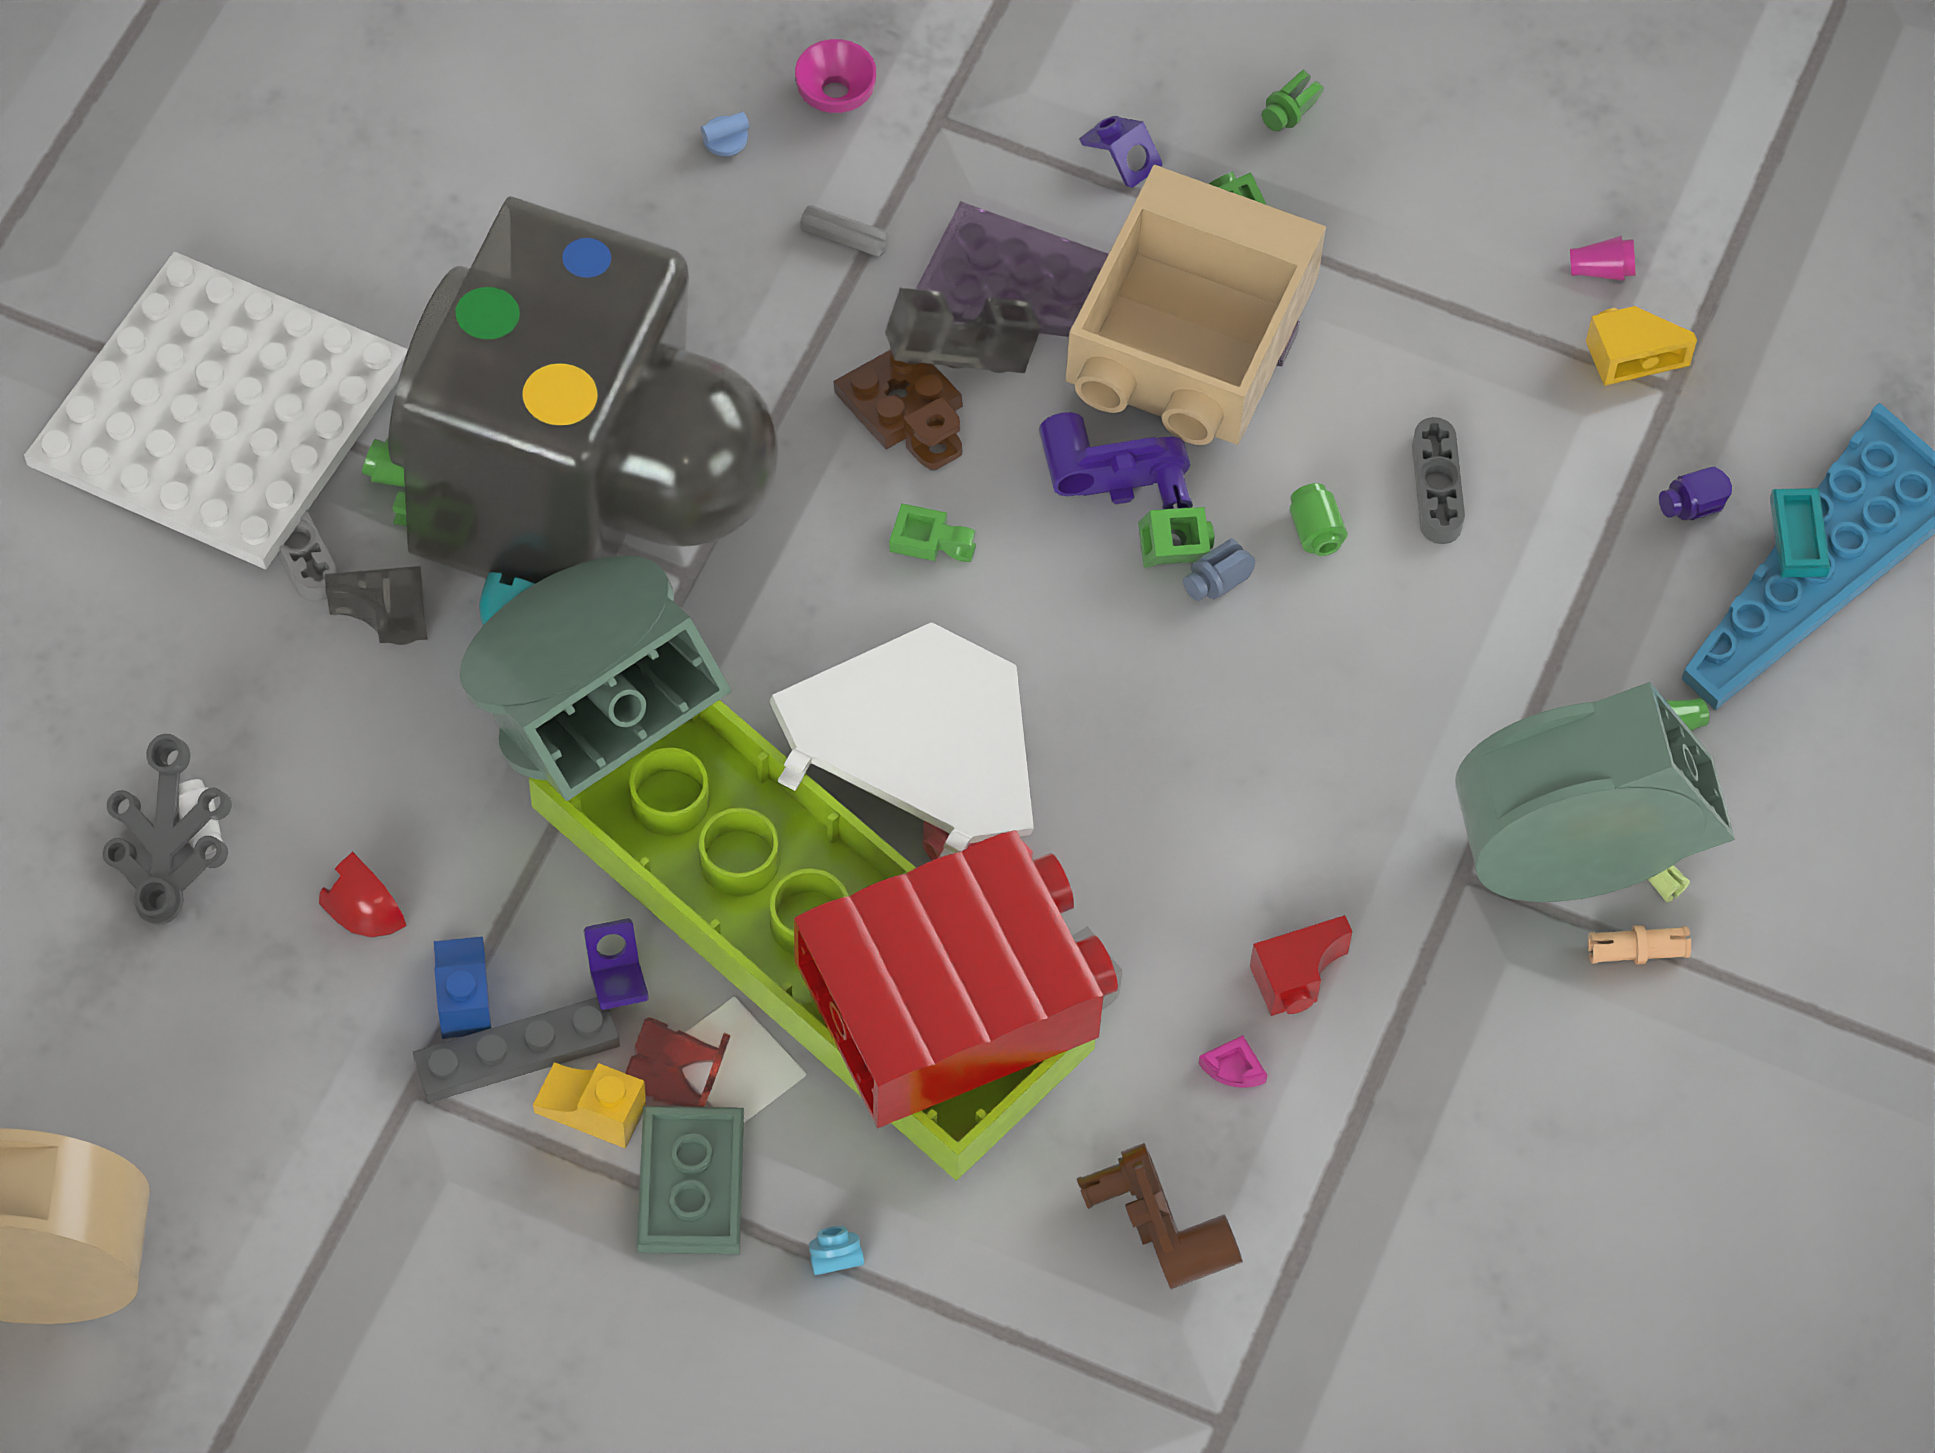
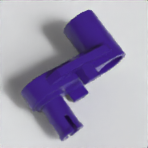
M1062 412L1046 418L1040 424L1039 433L1053 489L1058 495L1066 497L1087 496L1109 492L1111 501L1114 504L1129 503L1135 498L1133 488L1157 483L1163 509H1174L1173 505L1176 503L1178 509L1193 507L1184 478L1185 473L1190 468V461L1185 442L1181 438L1173 436L1150 437L1090 447L1083 417L1077 413Z

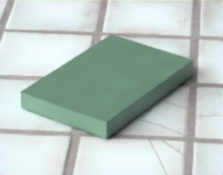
M643 1106L637 1236L638 1253L740 1254L744 1108Z

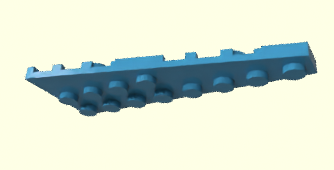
M1881 403L1872 409L1868 419L1860 430L1855 432L1847 448L1839 459L1832 464L1827 471L1826 477L1818 486L1830 561L1828 577L1781 578L1775 544L1774 549L1763 564H1760L1743 592L1730 605L1729 611L1717 628L1709 634L1684 669L1681 679L1714 710H1717L1935 534V451Z

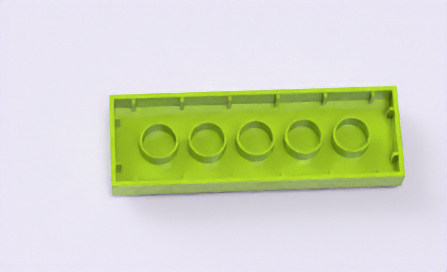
M718 700L568 801L547 780L529 778L531 804L539 814L861 1096L794 962V918L824 903L851 896L859 890L879 881L906 874L915 869V866L806 773L795 791L779 783L778 779L786 767L784 764L787 757L721 700ZM1095 1040L904 1117L891 1124L957 1181L1095 1049Z

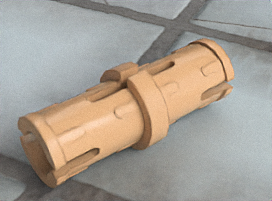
M1634 925L1631 931L1589 932L1588 951H1593L1592 954H1589L1591 964L1634 960L1635 965L1646 964L1648 959L1689 958L1691 955V938L1686 939V936L1690 935V931L1687 926L1646 930L1644 925Z

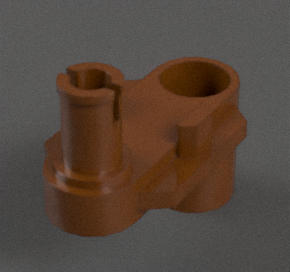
M1145 1143L1121 1151L1122 1157L1118 1158V1164L1077 1178L1078 1186L1081 1188L1080 1191L1088 1209L1128 1192L1132 1196L1136 1195L1137 1200L1125 1204L1133 1228H1137L1142 1244L1153 1243L1171 1290L1243 1263L1236 1239L1225 1214L1178 1231L1159 1176Z

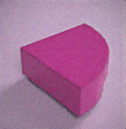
M1243 1035L1199 1056L1201 1068L1210 1077L1225 1085L1248 1088L1262 1085L1267 1081V1073Z

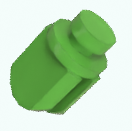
M1303 69L1280 91H1275L1266 98V108L1261 113L1263 122L1273 131H1280L1284 127L1293 128L1301 121V116L1316 103L1324 87L1318 81H1315L1303 91L1311 78Z

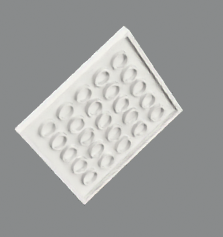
M174 251L24 454L27 466L266 570L280 551L279 547L283 546L300 522L302 515L310 508L411 363L410 350Z

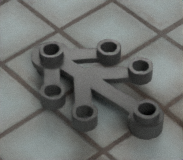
M172 734L156 736L149 743L146 751L148 764L159 772L155 827L140 811V801L133 794L125 790H119L114 792L107 801L108 813L113 818L123 822L152 854L151 875L136 861L137 851L134 845L122 838H114L106 843L103 849V859L108 865L119 870L135 887L134 900L136 910L142 919L154 925H163L175 919L183 906V891L207 867H220L228 856V848L224 842L214 836H204L195 844L194 853L172 873L174 855L211 819H224L230 813L232 807L231 799L226 793L217 788H208L200 794L198 803L176 824L180 773L188 767L191 754L188 745ZM178 750L176 760L171 765H168L167 759L169 754ZM215 797H220L219 807L210 812L209 804L211 800ZM128 799V809L124 813L119 814L118 807L120 803ZM215 844L216 854L211 859L206 860L205 852L207 848ZM120 847H125L124 857L120 861L115 862V852ZM166 893L165 903L161 908L157 909V898L161 894Z

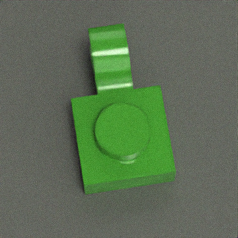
M901 503L889 540L890 552L931 561H936L938 551L942 550L953 559L971 562L976 548V543H973L975 530L965 526L947 525V512Z

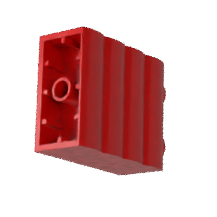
M1016 830L995 835L961 852L937 858L906 874L879 881L859 890L851 896L824 903L794 918V962L877 1129L1099 1038L1103 997L1118 990L1114 966L1105 946L1096 935L1075 942L1061 916L1062 913L1074 908L1073 893L1062 865L1052 853L1032 860Z

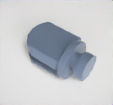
M1230 538L1202 556L1201 559L1192 563V573L1183 578V585L1191 598L1196 601H1200L1206 596L1216 599L1250 577L1254 570L1255 559L1249 552L1243 550L1236 540Z

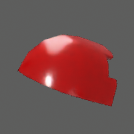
M353 851L336 866L335 870L340 874V877L332 888L328 890L323 887L320 891L319 905L338 924L351 933L367 937L391 935L407 926L404 916L392 895Z

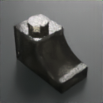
M421 566L325 574V588L330 615H346L366 622L378 633L379 643L406 645L415 640H427Z

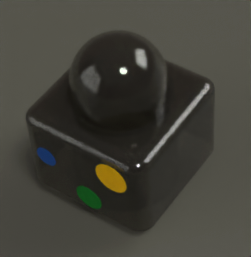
M509 196L504 201L471 268L461 265L452 268L435 289L416 327L399 376L390 417L388 449L392 463L404 468L407 544L410 554L484 579L487 578L488 572L501 573L502 576L499 583L512 586L515 577L536 584L574 565L603 557L617 556L626 534L667 546H697L729 535L755 514L768 495L775 477L778 462L776 428L767 404L753 385L740 373L721 362L686 351L689 270L686 260L678 251L513 196Z

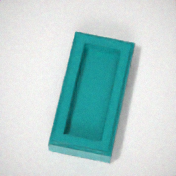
M1819 488L1772 489L1770 504L1781 578L1828 577L1830 561Z

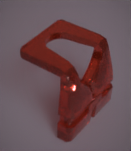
M651 1017L644 1019L634 1048L636 1055L631 1056L625 1073L645 1082V1095L654 1097L652 1101L682 1107H705L730 1035L724 1032L718 1047H715L679 1029L677 1032L667 1028L668 1024ZM711 1062L713 1064L700 1095L689 1085L682 1069L696 1063Z

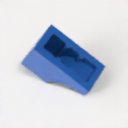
M483 936L433 941L437 1006L442 1039L464 1037L491 1029Z

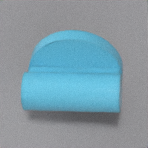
M844 1226L824 1228L817 1233V1238L809 1243L810 1261L814 1276L864 1265L859 1236L856 1233L848 1232Z

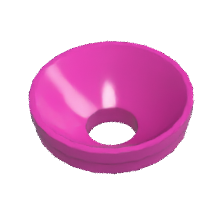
M829 39L817 42L803 51L795 66V81L799 94L810 106L829 113H843L860 107L870 98L876 83V65L872 56L862 46L843 39ZM830 83H841L849 91L842 97L833 98L827 96L823 89Z

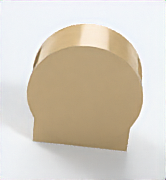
M0 1128V1321L29 1324H64L87 1321L115 1313L123 1309L135 1298L139 1284L150 1187L144 1174L134 1164L110 1150L76 1138L42 1131Z

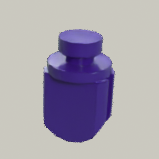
M1717 467L1704 468L1678 476L1676 480H1673L1670 483L1669 489L1660 492L1659 505L1662 513L1668 518L1678 516L1682 520L1690 519V521L1703 518L1723 510L1732 494V484L1730 478Z

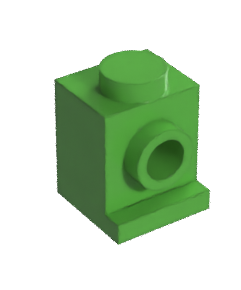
M1205 507L1150 510L1138 522L1144 568L1160 564L1196 562L1210 552V549L1214 546V529L1212 523L1206 521ZM1172 534L1180 538L1181 545L1173 546Z

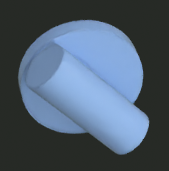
M743 111L731 116H720L710 120L706 125L701 126L705 147L711 153L718 156H732L739 153L747 144L749 122Z

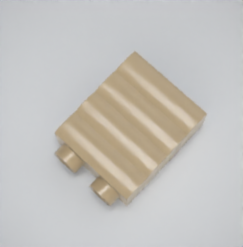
M1153 165L1069 332L1065 381L1074 384L1079 397L1095 409L1117 413L1123 411L1128 404L1162 417L1164 427L1173 436L1181 438L1184 442L1205 445L1210 443L1214 437L1238 445L1319 276L1326 226Z

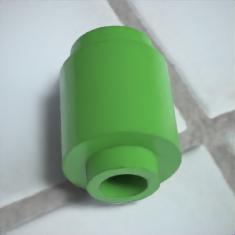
M1320 483L1307 484L1298 488L1290 497L1292 504L1289 511L1304 551L1318 556H1326L1336 552L1346 540L1348 533L1333 493L1327 491L1325 485Z

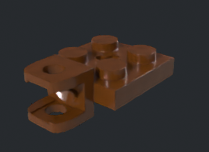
M911 339L904 341L833 381L835 394L886 450L905 439L906 448L923 466L931 470H937L963 454L962 442L956 434L960 431V419L956 410L963 407L962 394ZM896 389L906 390V396L902 398L897 394L888 395ZM937 444L947 447L942 453L930 451V448Z

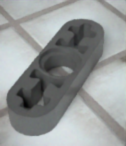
M1430 417L1422 420L1416 426L1412 443L1420 528L1428 540L1437 544H1447L1455 541L1460 536L1465 518L1457 437L1454 427L1447 420ZM1428 436H1436L1437 441L1441 443L1438 456L1432 457V442L1428 439ZM1440 472L1449 477L1451 484L1445 488H1435L1427 483L1425 477L1430 473ZM1445 503L1444 514L1449 525H1440L1439 519L1436 518L1438 504Z

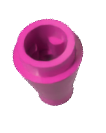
M1618 236L1584 247L1570 249L1571 276L1583 275L1625 281L1624 276H1636L1634 240H1622V236Z

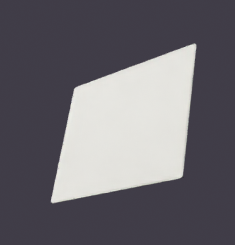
M736 997L729 999L662 1050L712 1107L744 1108V1123L807 1076L806 1072Z

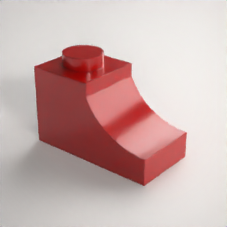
M1346 915L1253 944L1250 968L1271 1016L1283 1012L1297 1014L1307 1010L1313 1003L1317 1002L1321 984V972L1331 962L1347 955L1349 952L1353 931Z

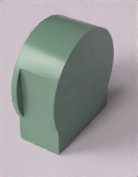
M610 556L583 562L559 571L524 590L498 610L474 636L463 656L460 667L462 687L472 703L493 714L500 726L499 746L509 765L516 772L526 777L547 780L566 801L732 692L692 619L673 602V587L664 570L654 561L638 556Z
M1650 682L1596 702L1558 707L1512 723L1490 735L1472 749L1456 772V791L1477 876L1481 883L1489 890L1511 899L1529 902H1560L1585 899L1615 892L1643 882L1665 871L1685 857L1735 840L1712 755Z

